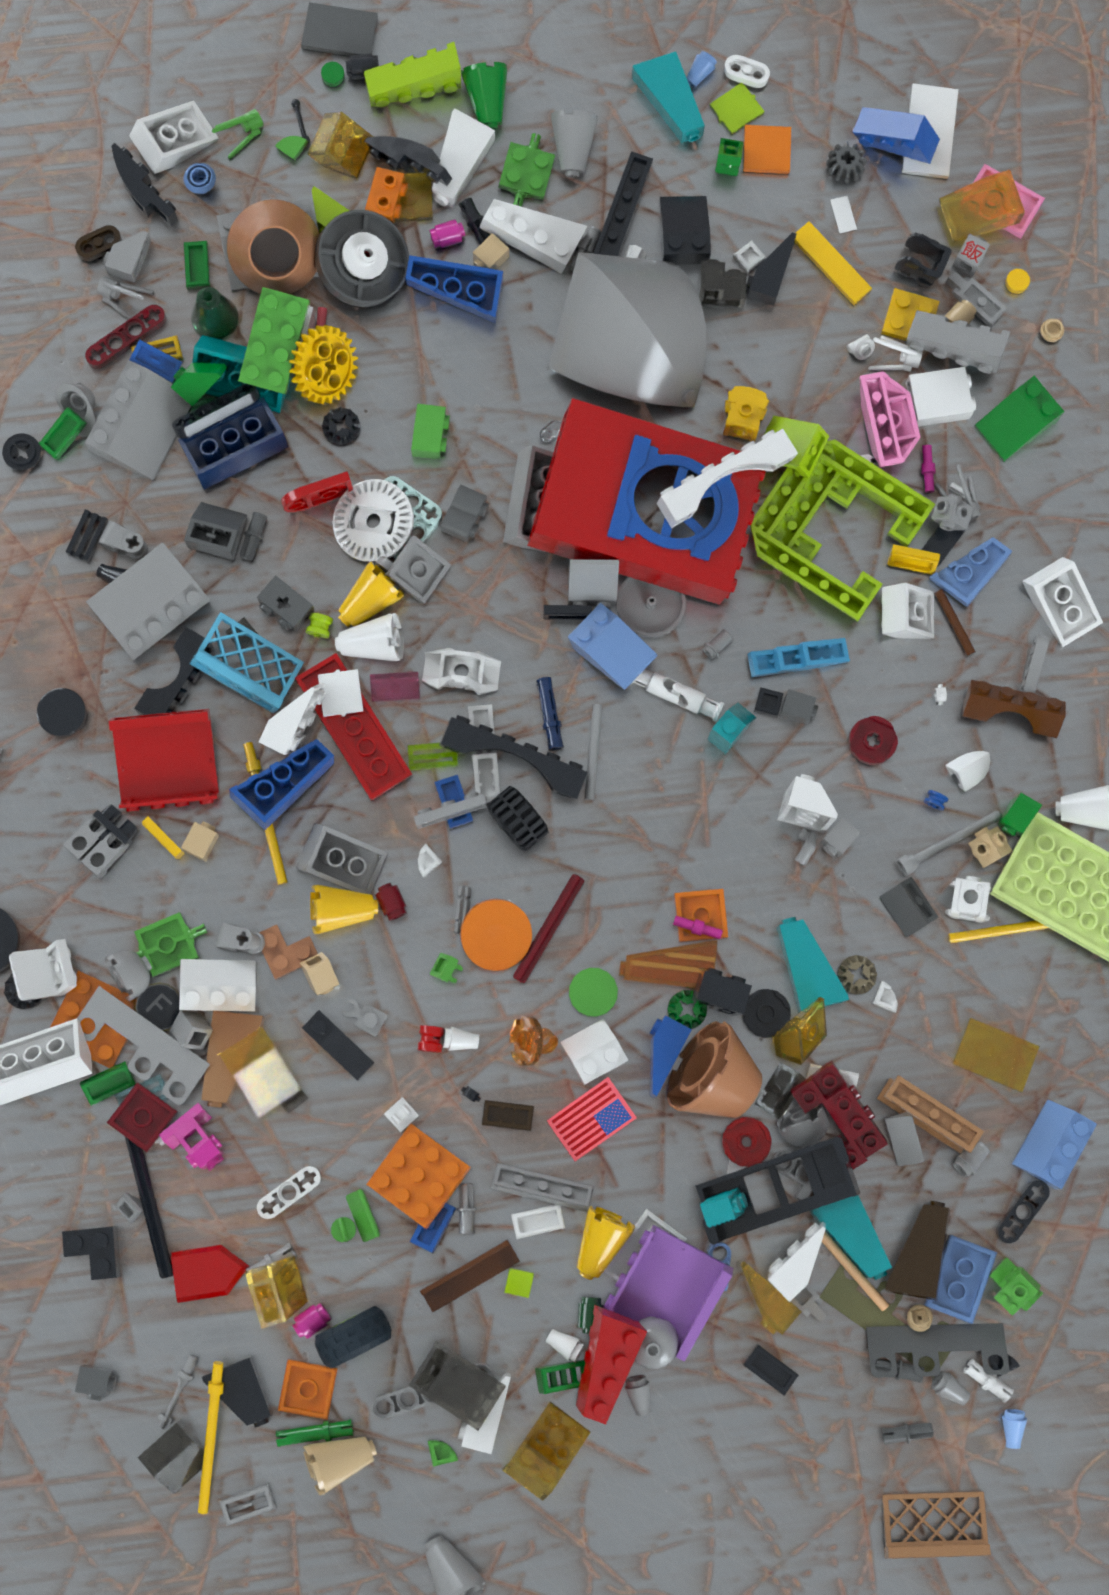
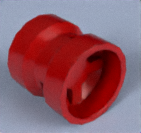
M420 1025L421 1041L418 1042L417 1050L442 1053L440 1040L444 1035V1028Z

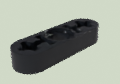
M1032 1181L1027 1184L996 1228V1236L1001 1242L1010 1244L1020 1238L1049 1197L1050 1190L1046 1183ZM1039 1186H1041L1042 1189L1040 1190V1192L1043 1195L1042 1197L1036 1196L1034 1198V1200L1032 1201V1203L1036 1204L1034 1208V1206L1030 1202L1025 1201L1024 1198L1026 1196L1027 1199H1031V1197L1034 1195L1032 1187L1038 1188ZM1023 1204L1028 1207L1029 1216L1026 1219H1020L1017 1216L1016 1209L1019 1205ZM1010 1217L1022 1224L1021 1227L1018 1225L1013 1227L1011 1231L1014 1234L1013 1237L1007 1236L1004 1238L1005 1232L1002 1230L1003 1227L1009 1228L1013 1224V1221L1009 1220Z

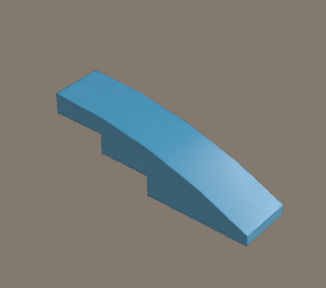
M845 638L802 642L799 645L780 646L772 650L752 651L747 654L751 677L803 671L850 661Z

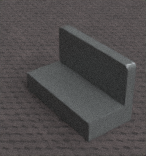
M912 876L880 897L906 937H909L938 918Z

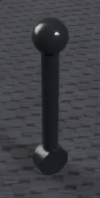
M293 99L291 105L295 108L302 138L308 141L307 145H309L310 138L306 135L299 109L300 101Z

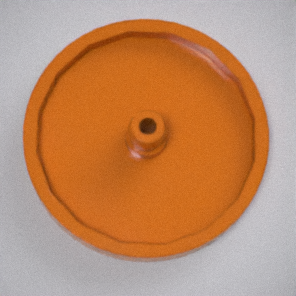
M497 898L484 900L473 906L464 917L460 929L461 945L469 959L479 967L493 971L508 969L519 963L527 954L532 941L531 924L522 909L513 902Z

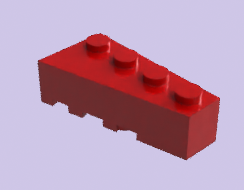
M594 1305L593 1325L590 1326L588 1351L585 1353V1367L583 1374H581L576 1407L583 1417L606 1425L647 1330L639 1321Z

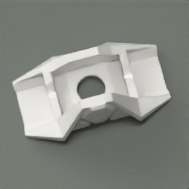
M445 648L425 652L422 682L437 690L443 687H456L460 689L464 687L466 690H474L478 695L498 690L501 661L479 651L465 652ZM460 664L467 666L469 670L468 675H455V667Z

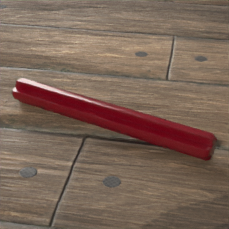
M576 874L570 877L533 940L527 954L513 975L515 980L520 983H526L584 884L582 877Z

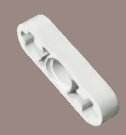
M312 1166L304 1167L259 1200L257 1204L258 1214L264 1219L275 1218L320 1184V1171ZM306 1171L309 1173L315 1172V1183H305L302 1187L306 1190L301 1193L299 1185L293 1180L298 1178V1181L301 1182L306 1178L304 1174ZM287 1185H292L296 1189V1196L292 1200H286L282 1195V1190ZM277 1192L279 1200L285 1206L281 1208L280 1203L272 1208L273 1214L269 1212L264 1213L262 1211L265 1207L263 1203L265 1201L268 1203L275 1201L276 1198L273 1195Z

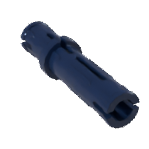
M542 677L536 680L544 720L542 727L546 731L548 750H561L564 748L560 730L562 724L557 715L551 677Z

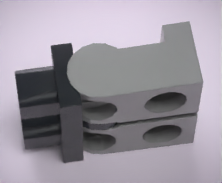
M112 804L103 809L102 812L97 810L63 844L73 856L100 880L105 876L106 871L133 844L131 839L138 831L137 826L129 819L120 828L113 824L121 815V812Z

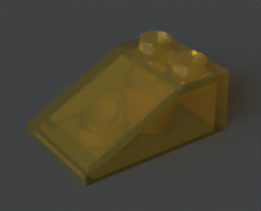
M1010 170L987 176L939 198L953 243L967 239L969 233L973 236L1019 224L1025 214Z
M259 1027L218 1054L258 1117L301 1090L263 1027Z
M739 1259L736 1265L757 1316L762 1319L759 1324L773 1335L776 1332L783 1335L802 1311L792 1302H789L744 1260Z

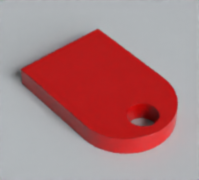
M348 471L299 487L285 494L281 498L284 511H303L339 499L347 490L349 492L353 491Z

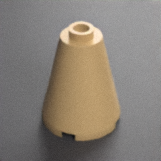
M366 1437L303 1446L305 1450L303 1453L310 1477L314 1481L317 1480L318 1485L314 1487L319 1496L326 1494L374 1461L373 1456L377 1454L373 1441H368Z

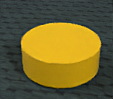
M1013 269L1005 280L1006 288L1014 294L1023 293L1030 284V277L1023 269Z

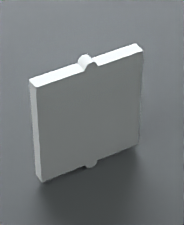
M358 669L341 672L336 670L334 673L318 675L319 684H326L323 689L326 692L322 701L323 717L334 715L344 717L349 713L363 712Z

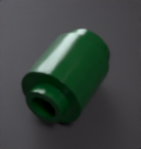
M581 1297V1303L578 1304L577 1328H582V1333L589 1334L590 1326L593 1325L594 1305L604 1308V1305L601 1304V1298Z

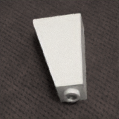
M455 108L452 111L440 156L441 161L439 162V165L445 167L453 179L448 186L441 182H438V184L433 183L432 186L434 200L439 205L444 207L447 205L452 209L495 141V130Z

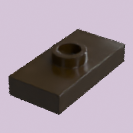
M485 1100L482 1125L531 1131L534 1106Z

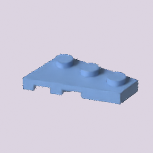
M992 537L971 550L961 559L950 563L948 567L940 572L932 574L929 580L968 607L1009 558L1012 550Z

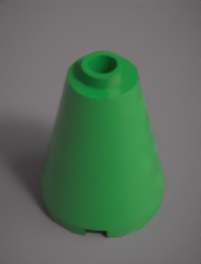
M486 62L466 66L461 70V76L477 121L496 130L503 121L507 64L494 62L493 67L486 65Z

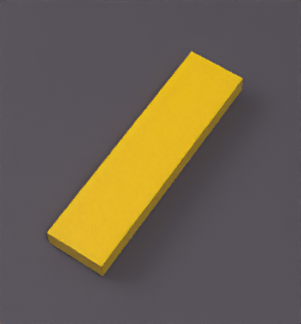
M810 221L796 232L795 244L853 306L871 292L872 287Z

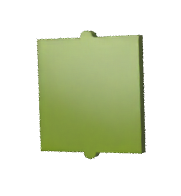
M743 83L738 84L709 104L717 115L718 122H722L731 135L765 112L756 101V96L752 95Z

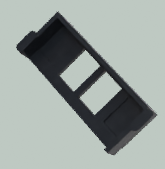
M840 1135L696 1185L701 1203L713 1195L739 1188L740 1192H743L747 1199L748 1207L734 1221H727L726 1223L717 1224L709 1228L706 1225L705 1219H703V1226L711 1244L719 1243L742 1233L857 1196L861 1193ZM801 1157L814 1196L789 1204L776 1165ZM768 1168L781 1207L757 1215L743 1177Z

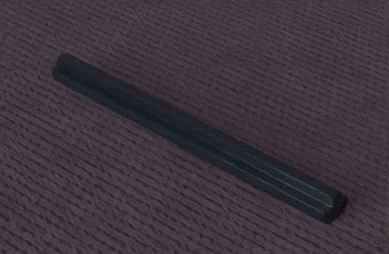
M125 1137L159 1276L161 1279L173 1276V1269L144 1153L140 1147Z

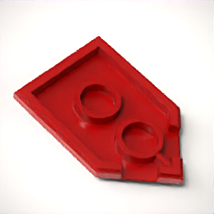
M223 1245L171 1252L177 1303L228 1295L249 1265Z

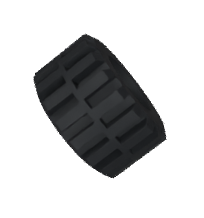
M508 786L487 804L488 811L513 843L525 852L549 833L546 823L538 812L512 786Z

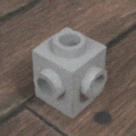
M949 494L948 497H937L932 520L940 524V528L947 531L967 530L973 507L965 503L962 497L955 494Z

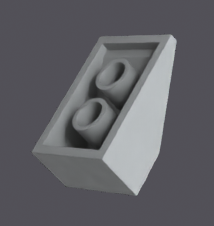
M570 560L568 605L598 606L602 603L608 609L616 606L619 560Z
M314 823L296 869L347 890L371 895L387 852L327 826Z

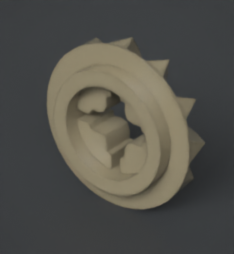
M859 955L850 956L840 964L838 979L847 992L857 995L864 994L876 984L877 972L875 964L867 957ZM863 966L861 974L866 979L859 978L853 984L854 975L849 970L856 971Z

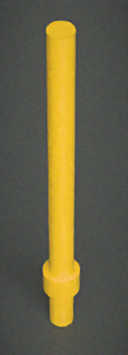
M253 742L244 743L247 772L251 776L259 774L262 768L260 760L256 758ZM272 823L265 830L277 883L282 885L288 882Z
M1034 920L949 933L948 937L950 943L1046 929L1048 927Z
M221 1361L213 1362L212 1379L208 1383L210 1398L198 1513L207 1514L209 1506L219 1402L224 1388V1382H222L224 1363Z

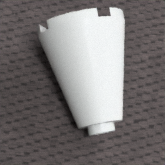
M389 613L339 632L338 637L335 638L336 650L340 651L342 656L395 662L401 661L400 659H403L404 639L403 636H400L398 630L402 628L399 617L396 613Z
M1109 785L1061 796L1060 801H1056V816H1061V821L1109 830Z

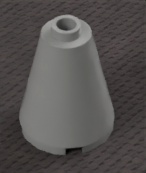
M559 110L551 113L560 170L565 173L566 177L577 178L579 174L584 173L598 121V116H595L593 112L572 110V113L565 114V110Z

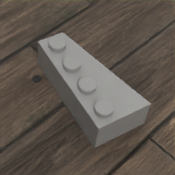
M916 311L906 341L910 348L916 351L925 350L931 352L937 358L945 359L947 357L953 359L962 366L971 365L977 367L983 373H997L1011 331L1002 330L1001 334L991 332V327L981 325V328H972L967 321L958 320L950 323L948 322L949 319L945 316Z

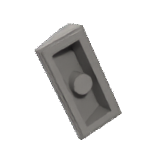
M904 1112L885 1118L897 1166L925 1162L912 1115Z

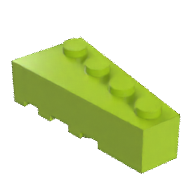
M455 42L446 44L447 49L438 52L436 48L427 50V55L420 58L412 55L404 58L398 65L390 62L364 71L371 107H385L389 103H405L413 98H429L437 93H453L457 89H461V67Z

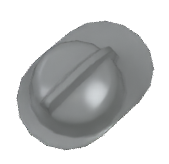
M70 383L61 384L55 392L58 406L62 413L67 407L72 408L87 422L78 436L88 437L96 422L93 411L95 406L93 393L81 383H76L75 385Z

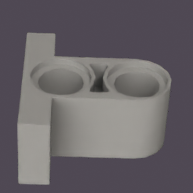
M778 1151L773 1155L772 1158L778 1157L782 1154L790 1153L791 1151ZM801 1157L790 1160L789 1166L785 1169L776 1165L779 1173L801 1185L794 1196L797 1200L808 1198L812 1192L810 1182L803 1181L799 1176L800 1170L804 1167Z

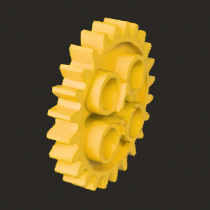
M316 325L315 329L309 328L308 335L301 334L303 342H295L298 350L291 351L295 355V359L289 360V363L294 364V368L289 370V373L295 374L291 382L298 383L295 390L301 391V397L308 398V401L319 404H331L333 399L340 400L339 394L346 395L345 386L352 387L349 382L350 378H356L352 374V370L358 369L356 365H353V361L357 360L358 357L352 356L356 347L349 346L352 339L346 338L347 333L341 332L340 328L328 325Z

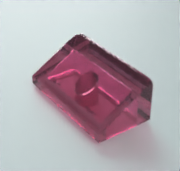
M418 672L370 674L372 702L420 699Z

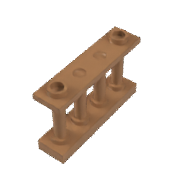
M899 1075L896 1076L895 1080L889 1078L876 1098L899 1114L904 1112L911 1114L915 1125L959 1154L962 1153L963 1149L971 1153L984 1133L982 1129Z

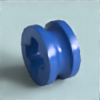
M929 790L927 793L929 797L924 799V803L934 809L943 811L945 808L943 804L947 803L949 799L939 792Z

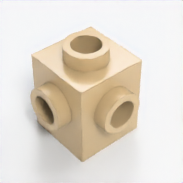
M998 826L991 830L987 827L974 834L976 839L969 842L973 855L979 860L983 868L1013 852L1005 834L1000 831Z

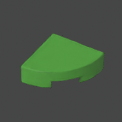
M288 136L280 140L275 147L296 161L308 141L299 136Z
M428 1440L433 1467L458 1461V1457L450 1445L440 1440Z

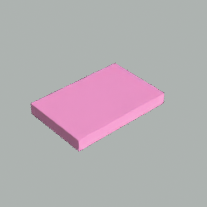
M984 164L963 198L961 205L1021 239L1045 198Z

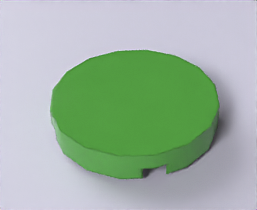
M587 968L580 971L573 978L569 986V998L572 1006L579 1013L587 1017H598L606 1014L613 1008L618 997V987L615 979L608 972L600 968Z

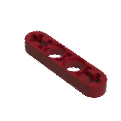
M159 305L146 307L91 345L85 353L89 366L94 369L105 367L131 349L132 346H135L139 339L144 340L161 328L166 322L163 308ZM153 312L156 315L159 314V320L151 319L150 314ZM142 319H145V322L148 323V328L145 327ZM140 325L142 331L139 335L134 336L129 333L130 327ZM114 338H119L123 342L122 346L118 349L110 347V342ZM104 345L106 346L108 352L110 353L109 355H107L106 351L104 352V349H103V346H104ZM94 353L100 355L101 360L93 359L92 355Z

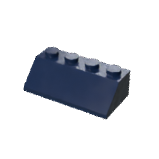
M264 397L190 437L178 439L203 490L289 447L285 435Z

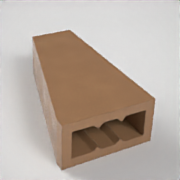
M213 1011L211 1022L213 1031L209 1037L206 1060L210 1065L205 1071L201 1098L203 1101H208L207 1106L222 1108L223 1103H230L263 1027L264 1016Z

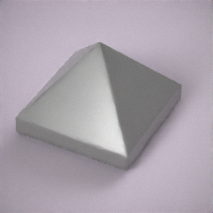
M128 1193L123 1194L115 1204V1208L131 1224L143 1211L140 1199Z

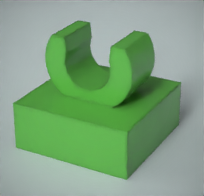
M440 952L430 975L445 982L456 983L457 979L452 977L454 969L462 971L463 968L457 964L459 960Z

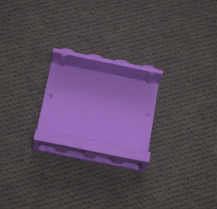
M653 1224L650 1231L645 1230L638 1242L642 1245L638 1253L633 1251L627 1262V1265L630 1266L626 1274H620L615 1284L618 1290L615 1295L610 1294L603 1307L636 1321L650 1316L669 1321L676 1329L679 1337L676 1357L685 1362L729 1283L734 1268Z

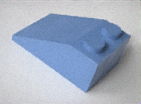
M602 603L568 636L576 652L624 690L657 657V654L630 627Z

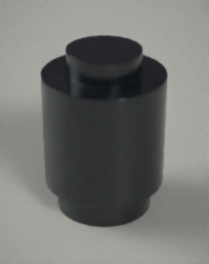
M371 53L349 56L350 61H345L347 76L352 75V80L365 79L364 71L379 66L378 55L372 56Z

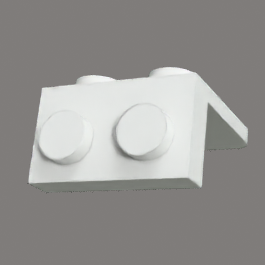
M65 939L56 940L44 949L17 951L9 955L15 986L20 1000L64 996L77 986V976L70 960L71 952L67 947Z

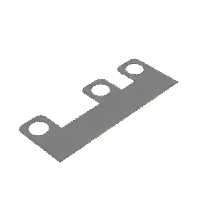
M98 986L77 1018L80 1022L84 1018H91L95 1022V1030L90 1034L84 1033L87 1041L94 1040L105 1023L138 1046L139 1049L128 1063V1069L140 1079L148 1080L159 1063L172 1070L173 1074L163 1087L162 1092L164 1096L177 1105H182L210 1065L188 1048H182L178 1041L100 986ZM140 1057L147 1058L151 1063V1067L146 1073H140L135 1068V1062ZM174 1082H181L185 1086V1093L180 1098H175L170 1094L169 1089Z

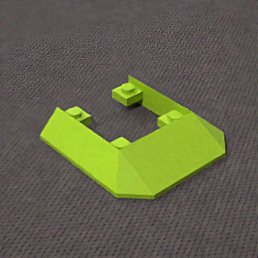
M834 439L827 441L809 478L801 476L796 469L787 467L755 514L750 527L757 557L848 616L859 621L883 584L862 571L851 588L812 563L822 544L805 534L804 530L827 496L847 509L857 493H860L898 518L887 535L908 547L936 504Z

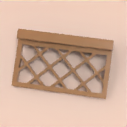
M984 1492L882 1495L886 1547L884 1548L885 1559L991 1555L990 1544H988ZM978 1497L979 1509L972 1516L962 1504L968 1498ZM944 1498L950 1499L956 1505L948 1517L937 1507ZM954 1498L963 1499L960 1501V1503H958ZM913 1499L909 1505L904 1501ZM917 1499H923L931 1506L923 1517L911 1507ZM929 1499L938 1500L933 1504ZM888 1500H899L906 1507L898 1518L889 1511ZM958 1509L970 1518L962 1529L951 1520V1517ZM908 1510L920 1520L911 1531L899 1521ZM933 1510L945 1519L937 1530L925 1521ZM978 1515L980 1516V1522L976 1519ZM890 1518H892V1519L894 1520V1522L892 1523L891 1526H890ZM947 1522L959 1532L953 1540H946L939 1534V1531ZM972 1522L981 1528V1539L972 1540L964 1533ZM922 1523L933 1532L927 1541H920L913 1534ZM896 1524L908 1534L902 1542H891V1530ZM962 1535L966 1540L957 1539ZM910 1536L915 1540V1542L906 1541L910 1538ZM935 1536H937L941 1541H932V1540L934 1539Z

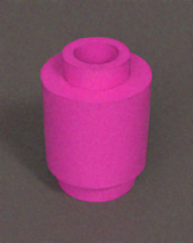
M456 219L435 225L434 229L429 230L434 247H441V249L463 242L462 237L466 236L462 223H457Z
M322 1303L316 1306L313 1304L294 1317L296 1323L292 1326L300 1338L305 1336L309 1339L328 1325L327 1322L332 1319Z

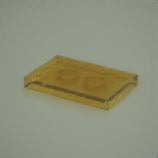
M969 1018L952 1064L1021 1093L1040 1046Z

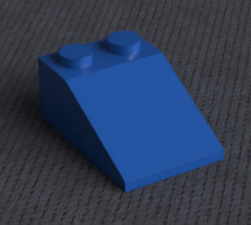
M666 1015L662 1020L657 1019L650 1031V1034L653 1035L650 1048V1097L652 1098L657 1097L692 1030Z

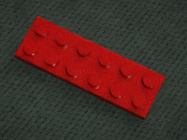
M337 653L295 677V680L305 693L311 687L319 684V674L334 673L336 670H340V672L347 671ZM362 693L363 712L349 713L344 717L341 715L323 717L322 703L320 705L317 704L314 709L371 801L413 776Z

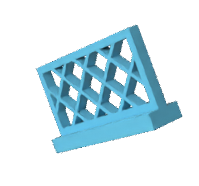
M220 612L197 653L191 660L190 665L274 714L283 703L284 697L304 662ZM221 621L230 625L231 635L220 637L218 625ZM244 635L250 637L253 647L241 649L238 637ZM234 638L237 651L225 653L222 640ZM217 642L221 654L212 656L205 652L204 649L207 644ZM259 649H270L274 659L262 662ZM255 651L258 663L246 666L243 653ZM238 654L242 667L234 669L228 665L226 657ZM288 660L296 665L292 673L283 675L280 665L281 661ZM275 663L279 676L267 678L264 665ZM259 667L263 679L258 681L250 679L247 669ZM280 679L283 689L280 695H277L270 690L268 682Z

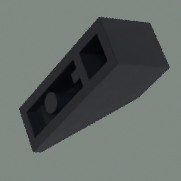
M792 232L756 268L754 276L749 275L745 289L749 290L747 298L771 306L775 305L797 235L796 233Z
M320 1010L302 1027L357 1081L374 1064Z

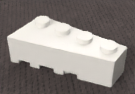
M494 199L479 228L489 234L493 233L498 239L562 274L587 226Z

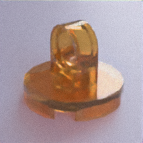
M521 1016V1019L514 1021L511 1028L510 1043H514L515 1052H511L514 1061L520 1066H531L539 1061L541 1054L550 1053L557 1047L558 1038L550 1029L541 1028L540 1023L533 1016ZM550 1036L549 1042L543 1045V1039Z

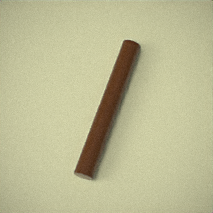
M943 589L938 590L934 594L967 657L976 653Z

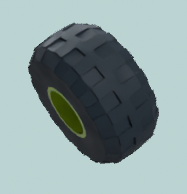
M373 1306L316 1335L314 1344L323 1364L329 1368H334L391 1339L392 1329L383 1310Z

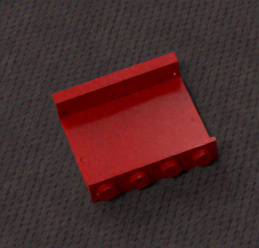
M210 709L116 717L109 720V730L113 731L121 797L119 808H126V811L130 812L141 810L140 806L160 809L164 808L165 804L175 803V807L190 805L189 802L199 801V804L214 803V799H218L219 787Z

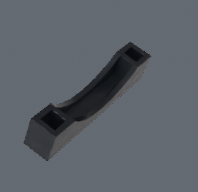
M457 715L456 718L451 717L449 719L439 746L461 755L480 750H495L515 755L534 767L545 779L552 792L572 800L578 798L588 773L582 770L583 765L570 761L569 764L560 761L561 757L551 752H547L546 755L537 752L538 747L529 743H525L524 746L515 743L516 738L504 733H502L501 737L492 733V728L482 724L479 727L469 724L471 720L463 716Z

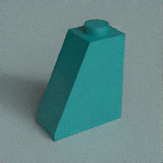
M737 702L714 725L707 740L727 754L757 717Z

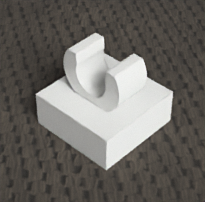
M403 1097L384 1113L400 1132L405 1130L410 1123L419 1117Z

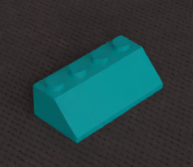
M205 335L200 337L194 346L192 362L220 363L227 366L225 372L206 394L220 397L246 384L238 381L247 349L246 346ZM257 387L260 398L264 397L271 411L280 413L286 395Z

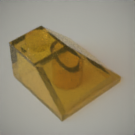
M819 997L787 1022L780 1031L776 1032L773 1040L776 1056L802 1065L825 1039L827 1028L824 998Z

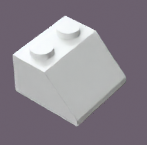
M908 583L882 587V634L903 639H934V592Z
M604 1019L560 1042L584 1086L628 1062L618 1040Z

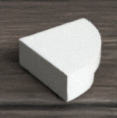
M427 844L421 848L418 856V868L422 877L425 878L442 863Z
M881 981L872 1004L896 1013L898 1007L896 995L890 985Z

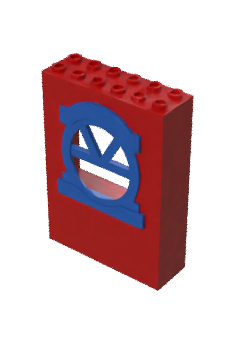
M572 398L564 413L527 546L572 560H619L618 574L720 605L725 598H729L730 592L733 593L736 588L737 579L734 576L736 570H740L743 556H740L742 547L745 548L748 542L749 534L746 533L748 525L751 526L755 512L752 511L754 503L758 502L761 490L757 488L759 482L763 481L766 471L744 470L734 472L712 484L701 498L713 497L714 513L708 526L703 528L693 517L683 521L694 532V536L671 538L672 528L666 518L664 519L661 534H658L641 520L634 504L635 488L644 474L661 466H678L673 486L675 489L682 485L680 482L686 478L687 471L690 470L700 475L702 474L701 470L712 463L716 466L722 463L721 459L732 452L736 455L742 451Z

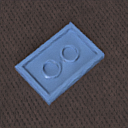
M949 1234L945 1244L937 1301L926 1299L924 1305L973 1324L997 1252Z

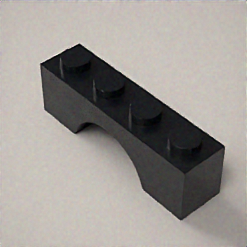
M185 627L173 646L180 659V670L176 679L163 688H147L134 708L138 714L148 715L175 712L173 710L178 702L182 703L188 694L186 689L191 682H196L201 673V670L190 665V662L205 639L203 636ZM212 643L207 644L204 649L210 655H213L214 652L212 650Z

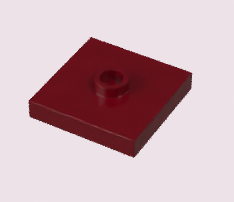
M137 1082L107 1121V1124L148 1153L160 1137L159 1134L167 1128L178 1111Z

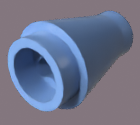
M702 51L700 55H696L686 77L690 86L696 88L715 69L717 61L709 53Z

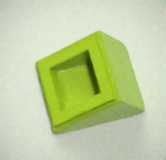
M509 1268L504 1293L529 1298L534 1273Z

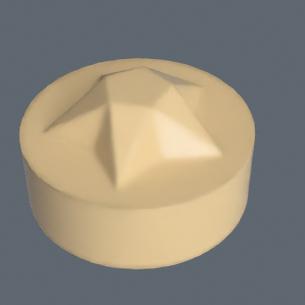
M914 1305L911 1307L907 1314V1323L910 1328L918 1332L926 1331L930 1328L933 1320L931 1310L925 1305Z

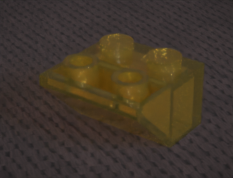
M343 112L325 113L307 155L325 168L356 179L370 150L364 141L366 138L374 136Z
M294 1256L245 1271L261 1329L287 1321L308 1302Z

